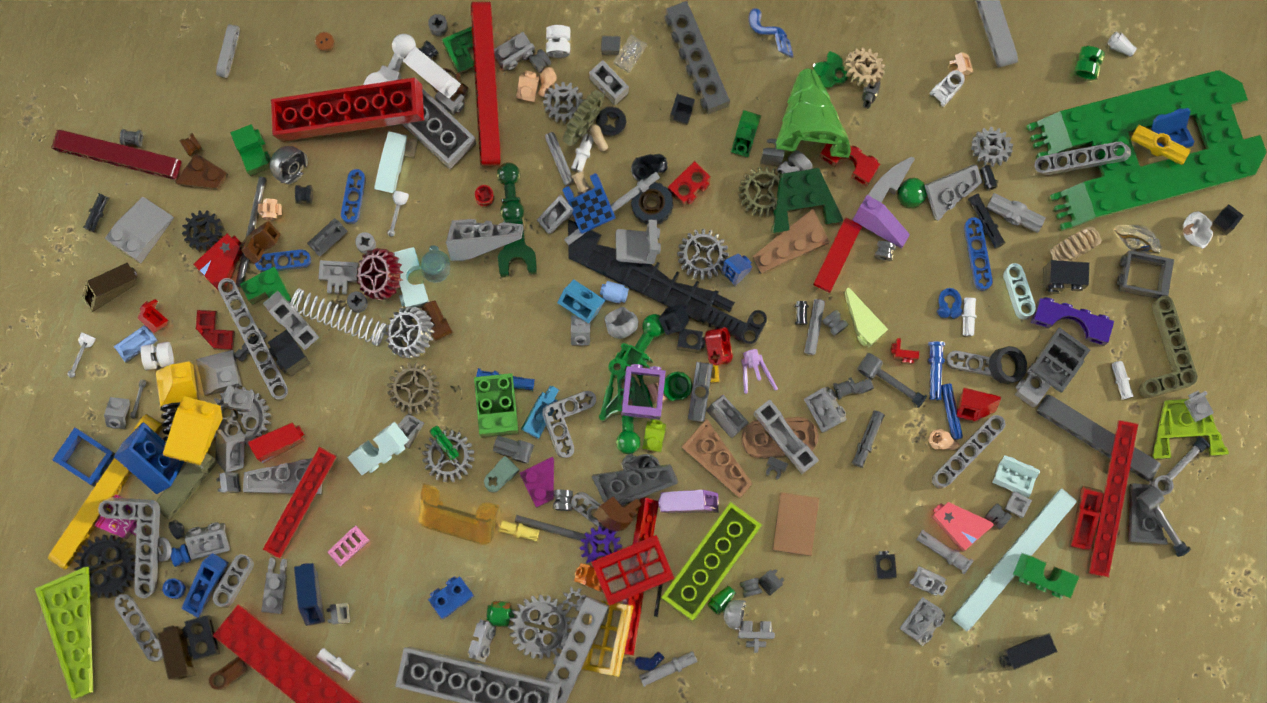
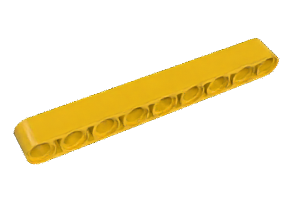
M145 414L134 430L144 422L159 435L163 426L162 423ZM116 458L108 466L48 556V560L64 570L71 565L78 555L77 553L82 549L81 546H84L96 528L95 524L101 517L98 511L100 503L114 497L115 494L118 495L132 475V472Z

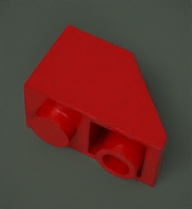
M963 388L958 402L957 417L972 421L986 417L996 412L1001 396Z

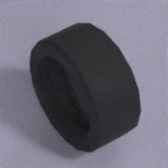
M1007 346L994 351L989 359V370L996 381L1002 384L1014 383L1025 376L1027 360L1021 350L1016 347ZM1004 354L1010 355L1014 360L1015 372L1013 376L1006 375L1001 368V358Z

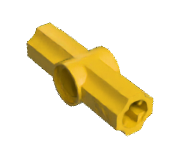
M1141 125L1137 126L1131 138L1132 141L1150 149L1153 155L1164 156L1180 165L1184 164L1190 153V149L1172 141L1167 134H1157Z

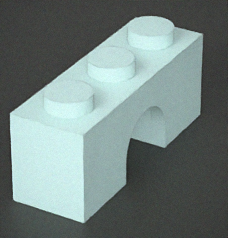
M412 247L393 252L399 258L398 263L402 264L400 270L404 272L400 274V278L403 280L399 282L402 295H399L401 305L405 307H422L429 302L424 284L412 285L408 282L409 274L420 269L415 248Z
M395 422L383 429L373 439L379 449L374 447L368 440L347 457L361 475L368 471L372 473L379 467V463L385 464L392 458V454L398 455L405 449L404 445L409 439Z

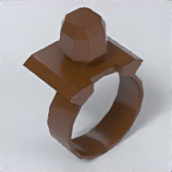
M443 68L446 72L453 74L456 80L461 83L460 73L455 75L452 70ZM461 83L456 93L466 96L469 88ZM432 86L433 89H434V91H435L436 93H438L439 91L436 90V89L434 88V86Z

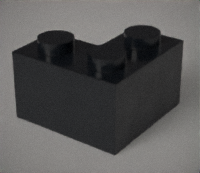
M1051 260L1043 268V290L1048 291L1049 294H1059L1065 288H1071V291H1083V289L1089 286L1090 263Z
M287 329L267 342L270 346L268 349L274 359L278 358L275 362L284 374L289 373L293 376L311 364Z

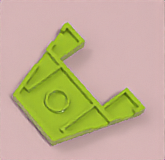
M1188 399L1164 401L1152 453L1153 459L1171 458L1169 438L1207 436L1210 445L1209 456L1229 454L1227 447L1225 448L1222 441V436L1215 426L1212 414L1195 422L1184 403Z

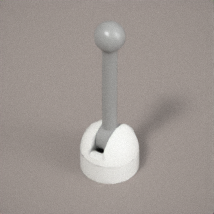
M394 191L393 201L396 204L391 228L387 232L390 237L395 235L394 228L400 206L404 205L408 200L409 194Z
M81 332L78 339L81 349L72 369L67 373L68 377L73 378L75 376V370L84 349L91 347L96 338Z

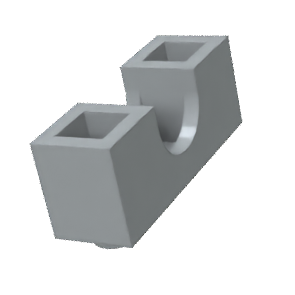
M279 291L263 303L269 313L287 329L304 350L319 338L314 329Z

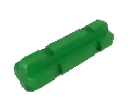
M434 426L430 430L431 435L436 438L435 440L443 451L447 452L450 460L456 459L459 453L455 448L453 449V445L445 434H442L439 426Z

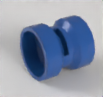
M171 578L164 582L162 590L165 596L179 599L184 596L186 586L183 581Z

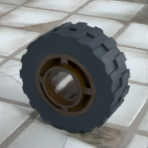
M654 182L644 193L640 192L632 198L631 206L635 217L640 222L648 225L650 219L657 220V224H661L672 213L673 198L666 186L664 187L663 184ZM650 200L657 201L655 207H649L647 203Z

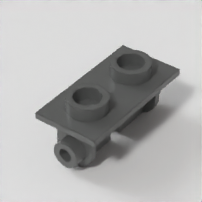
M334 218L307 244L320 257L348 231Z

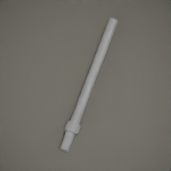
M655 172L647 179H642L637 183L636 187L611 204L613 212L640 192L644 193L648 190L649 186L660 178L658 173ZM577 229L564 240L570 245L583 234Z

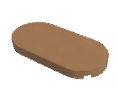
M803 417L784 418L795 435L812 451L816 447L819 438L816 426L810 420ZM758 420L752 421L746 426L741 437L742 446L746 453L758 459L770 458V456L773 458L787 457Z

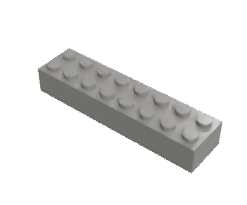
M405 647L395 687L459 703H556L561 683L415 647Z

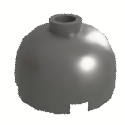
M293 146L279 148L273 153L270 160V170L273 176L281 183H286L287 185H291L299 180L304 174L301 172L303 167L307 168L308 165L307 155Z

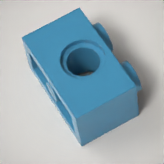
M573 280L563 290L557 303L582 320L590 323L599 313L605 300L576 280Z

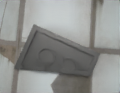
M1130 484L1128 542L1168 545L1167 538L1164 537L1162 530L1163 526L1153 511L1146 513L1136 501V497L1150 488L1151 485Z

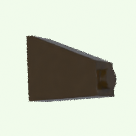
M127 262L88 280L82 297L91 312L135 286L138 277L137 272Z

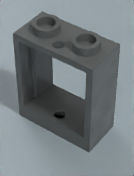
M1129 250L1122 255L1120 260L1122 272L1119 273L1117 278L1118 291L1157 299L1161 296H1168L1174 259ZM1131 261L1161 266L1157 291L1127 285Z

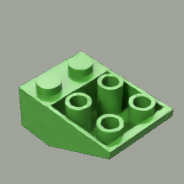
M513 374L474 377L480 437L519 434Z

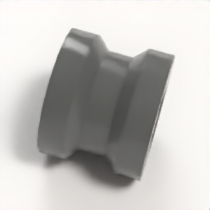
M440 14L432 15L428 21L431 33L437 37L445 35L448 30L446 18Z
M539 49L536 55L528 57L538 73L545 66L551 65L550 59L542 49Z
M878 241V251L875 252L874 257L884 261H893L894 256L892 253L896 249V245L887 241Z
M355 291L347 298V304L353 312L361 313L366 310L368 301L363 293Z
M758 578L740 582V586L744 590V598L762 593V589L758 586Z

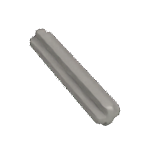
M550 132L545 135V139L564 185H569L574 182L555 133Z
M815 299L813 303L804 350L808 355H815L825 305V301L821 299Z

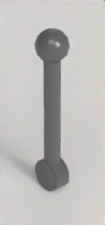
M143 379L139 381L135 405L130 413L132 419L137 418L139 401L143 388L146 385V380Z

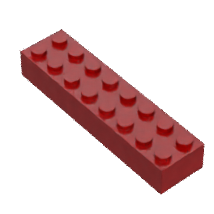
M413 77L271 99L272 135L282 142L424 121L422 84Z
M238 604L213 634L217 640L295 703H363L242 605Z

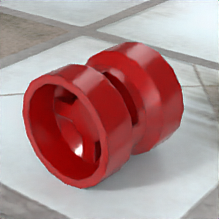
M481 185L476 188L475 199L477 204L483 208L490 207L493 204L494 193L490 186Z

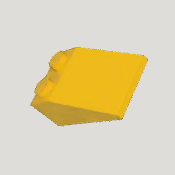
M183 396L176 410L163 456L201 466L216 434V430H218L223 419L221 406Z

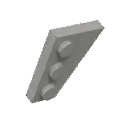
M973 164L924 185L935 220H940L944 213L955 207L959 200L966 197L982 183L977 165Z

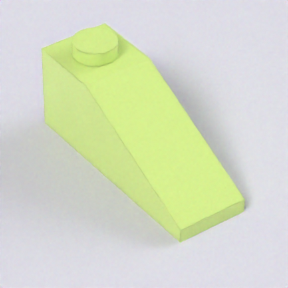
M848 288L844 295L855 332L858 335L857 339L863 346L871 347L888 329L857 295Z

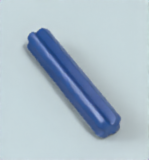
M944 384L941 386L951 436L954 440H959L963 438L959 417H957V406L952 384Z

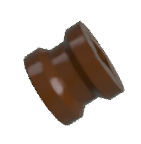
M193 133L189 134L188 138L179 140L189 156L193 155L194 151L202 149Z

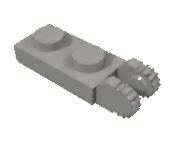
M270 557L261 612L282 614L287 580V559H282L280 574H275L274 567L276 561L275 558Z

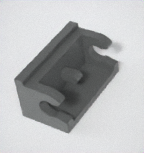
M771 138L767 140V143H773L775 148L763 149L760 164L777 167L781 165L784 150L776 149L777 139Z

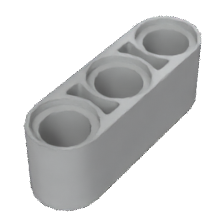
M243 554L234 558L213 594V601L217 606L229 607L234 602L254 567L252 558ZM247 559V567L241 569L239 567L240 561ZM232 576H236L238 578V582L235 586H231L229 584V580ZM222 593H226L228 599L225 603L221 604L219 597Z

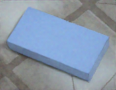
M144 325L116 344L114 348L124 362H128L141 353V346L154 344L158 340L151 330Z

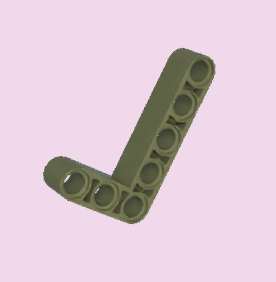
M1169 296L1158 298L1153 303L1152 310L1173 373L1154 377L1143 382L1139 387V393L1144 398H1153L1186 389L1195 384L1198 379L1174 302ZM1159 302L1166 304V310L1160 308ZM1165 320L1171 321L1172 328L1166 326ZM1171 338H1175L1178 341V346H1174L1171 343ZM1177 356H1181L1184 359L1183 365L1178 363ZM1183 374L1189 376L1190 383L1183 380ZM1165 379H1168V380L1171 381V383H1172V387H1171V388H1168V387L1165 385V382H1164ZM1147 384L1153 386V393L1147 391Z

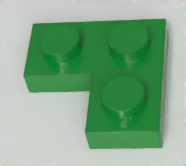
M472 26L442 39V43L457 73L474 68V61L468 49L473 48Z

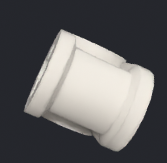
M956 70L950 72L933 88L930 95H934L944 107L962 87L964 75ZM957 78L959 84L951 83L950 79Z

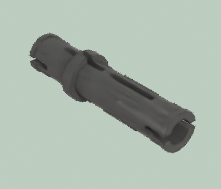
M873 411L861 443L857 445L858 450L852 461L853 465L860 468L864 467L868 454L872 452L871 447L885 417L883 413Z

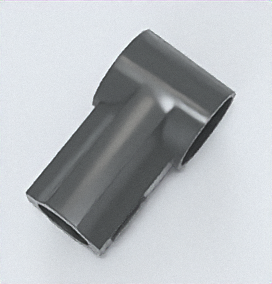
M498 435L494 443L493 452L528 464L534 445Z

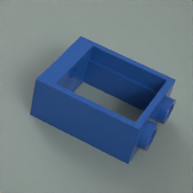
M74 428L52 460L95 487L115 458L116 453L81 430ZM82 439L106 453L90 478L66 463Z

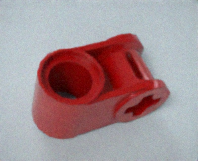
M718 328L706 331L705 342L709 362L714 366L730 363L733 354L728 329Z

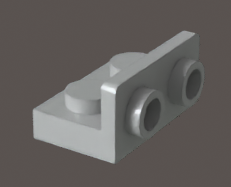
M524 32L494 49V57L503 71L515 68L518 62L523 59L528 60V57L533 56V53H535L534 45L530 43Z
M829 387L822 388L804 399L822 433L847 420L845 410L842 406L838 405L836 401L837 396Z
M215 522L209 524L208 527H194L186 532L185 541L191 560L209 556L212 553L218 554L230 550L225 533V523L219 524Z
M922 597L900 629L915 639L921 646H924L925 643L931 640L935 629L944 622L945 614L939 607Z

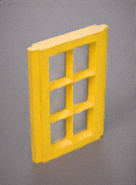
M598 600L604 604L609 605L607 601ZM618 603L609 606L581 670L619 677L633 606ZM592 615L589 616L588 624L593 622Z

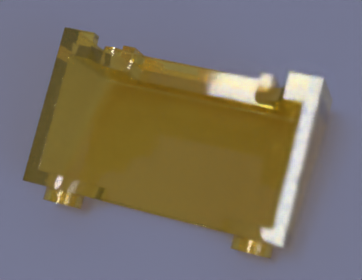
M423 483L418 520L424 528L486 545L494 538L502 509L499 505L485 502L478 507L476 515L446 507L440 501L439 490L434 486Z

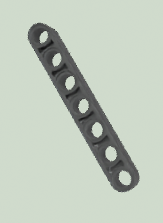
M1048 394L1044 397L1036 410L1039 415L1111 459L1115 434ZM1134 447L1130 471L1142 479L1151 482L1161 464Z

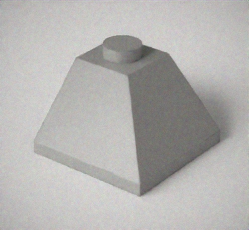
M234 350L196 359L204 396L224 392L227 389V385H232L234 389L235 387H243Z

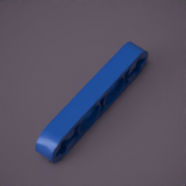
M972 217L966 221L964 232L974 285L978 290L985 291L993 283L982 222L978 218ZM971 222L978 226L975 229V235L980 234V236L970 238L973 235V229L968 227L971 225ZM972 241H980L982 244L981 249H973ZM976 259H983L985 266L978 268L975 265ZM986 270L987 273H984L983 277L984 280H988V282L985 284V286H983V284L979 283V281L982 278L981 272H984Z

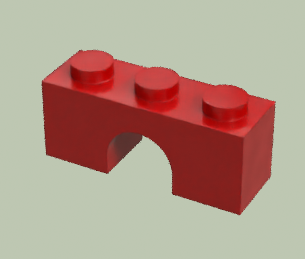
M826 143L819 159L834 168L840 160L848 159L852 161L855 170L851 178L867 187L879 169L880 163H878V160L871 155L863 154L862 150L854 145L850 146L851 153L849 158L831 156L830 148L833 144Z

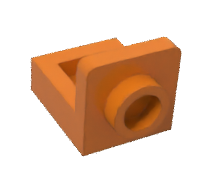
M581 563L575 572L574 581L601 592L602 587L594 568ZM603 572L605 578L607 579L608 573Z

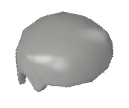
M733 600L727 604L724 609V620L729 628L740 630L739 626L744 618L746 601Z

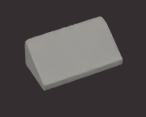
M724 395L719 397L706 410L731 438L749 423Z

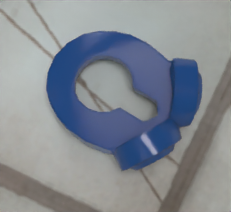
M946 288L941 292L938 299L939 308L937 310L940 317L948 318L951 316L955 319L962 314L963 310L960 308L962 300L957 290ZM949 295L955 298L951 309L944 300Z

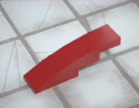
M845 217L817 275L814 286L831 293L862 228L860 224Z

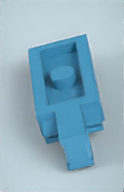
M549 386L546 393L542 392L521 430L537 439L540 438L546 427L542 415L543 408L548 404L558 401L555 397L559 389ZM551 408L550 412H548V416H552L554 410H552Z

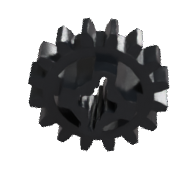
M199 210L198 215L191 213L192 219L186 218L188 224L182 225L186 229V231L182 232V235L186 237L184 241L190 243V248L193 249L196 246L198 252H200L201 248L207 252L208 247H213L219 241V237L222 238L224 236L220 231L225 229L220 225L222 221L217 219L215 213L210 216L208 210H206L205 214ZM213 225H215V234L212 232ZM193 228L194 234L191 236V229Z

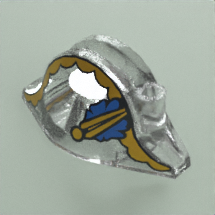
M1117 225L1115 229L1120 239L1132 251L1159 254L1162 249L1159 239L1156 238L1150 228L1144 225Z

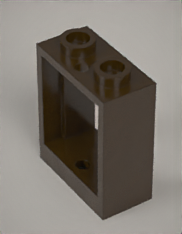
M174 625L162 628L163 632L157 634L168 680H181L195 676L193 660L189 656L187 648L189 646L188 640L184 636L183 629H180L178 626L174 627Z

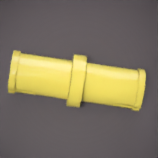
M502 520L499 529L500 533L516 536L517 539L521 537L537 542L540 531L525 527L521 523L517 525Z

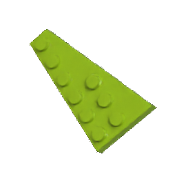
M84 567L35 588L72 700L93 692L89 567Z

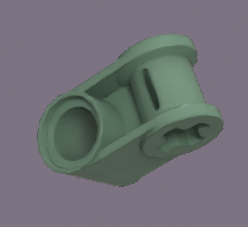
M506 456L503 457L486 475L484 479L485 488L493 493L499 491L520 469ZM497 479V486H489V480Z

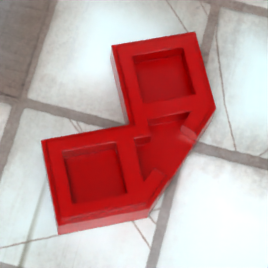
M197 310L196 330L215 350H233L235 331L216 330L217 311Z

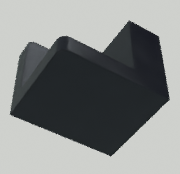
M677 94L670 114V120L688 125L695 99Z
M1228 204L1212 223L1227 235L1236 227L1244 215Z

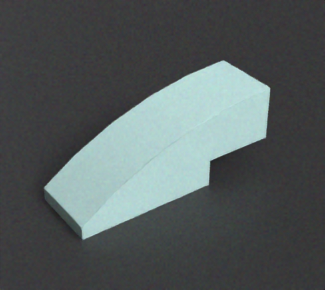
M388 132L374 189L390 193L396 191L407 135Z

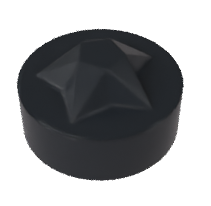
M176 519L169 522L168 527L175 539L179 540L185 536V527Z

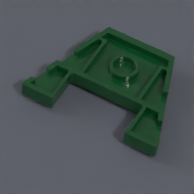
M819 168L780 174L777 192L778 199L776 209H774V222L771 227V233L790 231L788 210L818 205L823 206L825 224L843 222V217Z

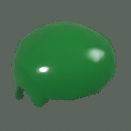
M914 177L906 179L897 191V198L900 203L907 208H917L927 197L925 183Z
M684 372L670 373L665 378L664 396L671 401L684 400L692 392L693 383L691 378Z

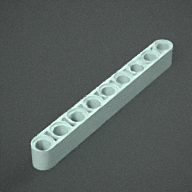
M1061 488L953 615L952 619L965 631H968L1015 576L1013 573L1021 553L1032 556L1077 501Z

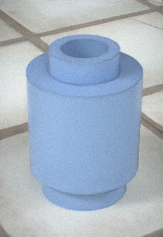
M607 281L606 284H602L600 295H603V299L619 304L621 302L625 303L629 288L622 284Z

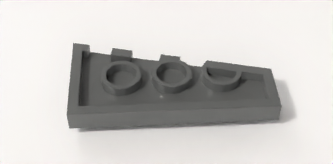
M671 464L592 475L603 502L605 503L611 497H614L621 506L634 501L636 498L640 499L679 482Z

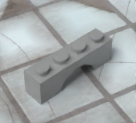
M768 400L754 412L753 415L801 474H804L819 461L810 448L791 430L783 415L771 400Z

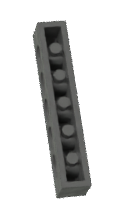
M684 1L667 8L666 16H664L667 26L672 28L671 36L674 43L678 42L680 47L678 49L679 55L687 63V66H685L689 76L693 77L694 82L692 84L695 92L700 93L702 98L700 99V104L703 110L706 109L708 114L728 107L730 99L688 2ZM679 22H684L687 26L684 28H680L677 26V24ZM692 39L694 42L692 44H686L684 40ZM694 55H698L701 59L699 61H693L691 57ZM700 72H706L708 76L706 78H701L698 74ZM711 88L715 93L709 95L705 90Z

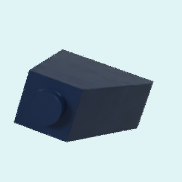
M304 563L294 567L297 604L305 625L324 623L325 616L320 585L314 563Z

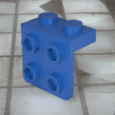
M1189 108L1177 109L1166 115L1161 114L1153 120L1151 131L1157 134H1167L1172 141L1186 148L1194 145V140L1187 128L1191 112Z

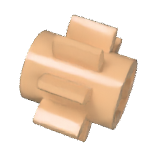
M263 199V204H258V213L262 215L264 220H276L277 215H281L282 206L277 204L276 199Z

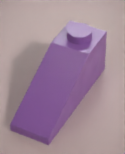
M869 195L865 197L853 218L854 222L901 249L910 235L884 204Z

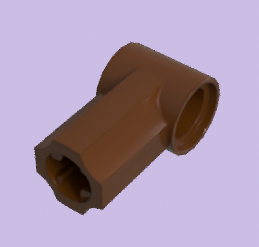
M436 300L430 301L421 307L427 313L426 315L431 317L430 322L434 324L431 329L434 331L432 335L435 341L453 333L446 318L443 317Z
M237 657L219 671L212 673L209 678V684L213 689L224 690L230 683L246 673L248 668L242 659ZM221 675L224 678V683L217 687L214 680L217 676Z

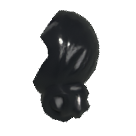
M649 154L637 157L631 165L632 175L638 182L642 179H647L655 172L658 174L664 173L668 169L667 158L662 154Z

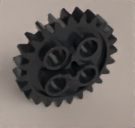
M103 535L101 540L100 537L95 536V543L92 540H88L89 547L82 545L81 547L84 552L77 553L81 558L74 561L79 564V567L74 568V570L77 571L84 567H89L91 596L97 594L98 598H103L105 594L106 598H110L112 593L114 597H118V590L121 593H125L124 586L132 587L129 581H135L132 574L135 573V562L133 560L136 558V555H131L134 548H127L129 542L125 541L122 543L123 538L118 537L116 539L114 535H111L108 539L107 535ZM112 549H115L116 556L111 559L109 553ZM97 556L98 562L96 565L93 566L91 564L92 557ZM121 559L123 560L122 563L108 566L107 570L100 569L92 574L90 573L91 570L105 567L106 563L113 564ZM120 567L122 569V575L120 577H116L115 571L117 568ZM102 574L104 580L101 584H98L97 577Z

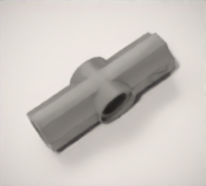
M995 193L992 195L986 208L1003 216L1007 222L1014 225H1022L1036 233L1040 231L1046 218L1027 209L1028 207L1019 201H1010Z

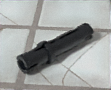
M975 194L971 196L968 201L982 222L985 229L984 233L988 234L994 248L1001 247L1006 242L998 230L999 226L994 223L980 195Z

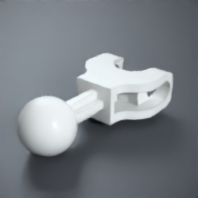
M408 34L396 36L392 42L394 55L389 66L382 65L378 72L367 76L363 85L400 80L402 76L398 71L404 58L416 47L415 40Z

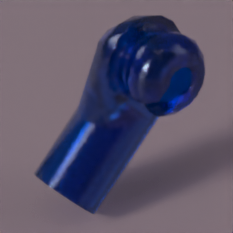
M657 651L651 658L637 657L634 664L640 670L650 671L664 659V656Z

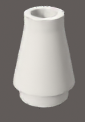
M1115 32L1108 41L1111 49L1126 54L1129 57L1137 49L1122 33Z

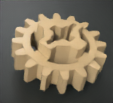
M856 48L854 52L849 53L844 62L846 64L844 70L848 71L846 76L852 77L851 82L856 80L858 86L861 83L865 87L869 83L871 86H874L876 82L879 83L885 73L883 71L885 65L881 64L883 59L877 58L878 53L873 55L871 49L866 52L862 48L859 52Z

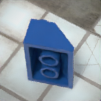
M144 422L121 444L114 456L156 495L171 487L185 462L163 456L166 442Z

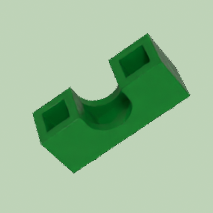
M1021 553L1013 575L1020 577L1018 581L1030 585L1032 582L1036 584V589L1046 592L1047 589L1051 590V595L1063 599V596L1072 597L1079 576L1054 567L1051 575L1045 578L1044 568L1046 562Z

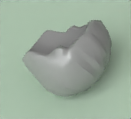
M620 307L605 316L607 331L614 338H626L638 328L639 321L637 316L625 307Z

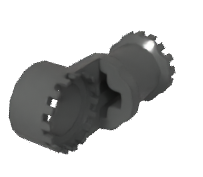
M850 377L848 381L833 384L838 400L851 393L862 394L874 389L871 378L865 379V382L862 380V382L854 383L852 377Z

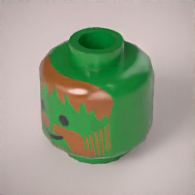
M493 601L487 607L486 620L492 626L508 627L511 621L509 619L515 618V614L512 612L515 609H512L510 602Z

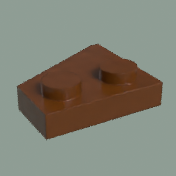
M195 153L175 183L178 186L186 185L195 188L205 187L218 190L228 176V173Z

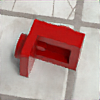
M156 299L143 303L137 317L153 333L165 327L169 321L155 309L158 303Z
M897 338L895 343L891 344V354H894L893 360H901L903 364H913L919 359V351L900 349L901 338Z

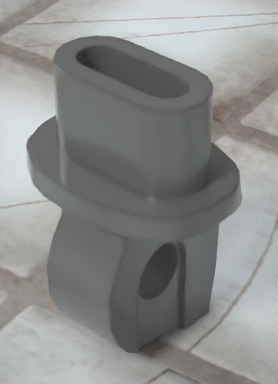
M880 81L879 83L876 82L874 86H871L870 83L867 87L864 86L862 94L864 108H870L871 103L876 100Z

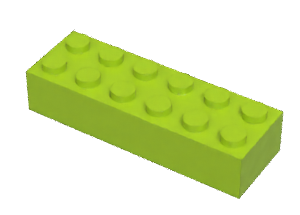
M730 502L661 599L693 622L762 524Z

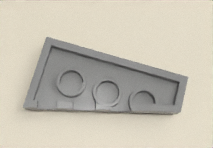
M313 458L244 472L243 492L293 494ZM322 485L320 486L317 494L322 495Z

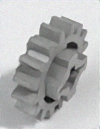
M562 82L560 87L555 83V89L549 87L548 91L550 94L544 95L547 100L543 101V105L547 106L545 113L550 112V119L555 117L556 122L562 119L563 124H565L566 119L570 121L574 116V112L583 101L581 99L583 94L578 93V87L572 89V83L565 86V83ZM552 98L556 102L553 108L551 106ZM574 98L576 99L575 107L571 103L574 100ZM560 101H562V102L567 101V104H564V103H563V104L561 105V104H560Z
M990 127L989 131L983 128L982 133L977 132L976 137H973L971 150L974 151L973 157L978 156L977 161L983 160L985 166L988 163H991L992 167H994L995 163L999 166L1002 165V162H1007L1012 154L1013 144L1010 143L1011 137L1006 138L1007 132L1000 133V128L996 131H993V127Z

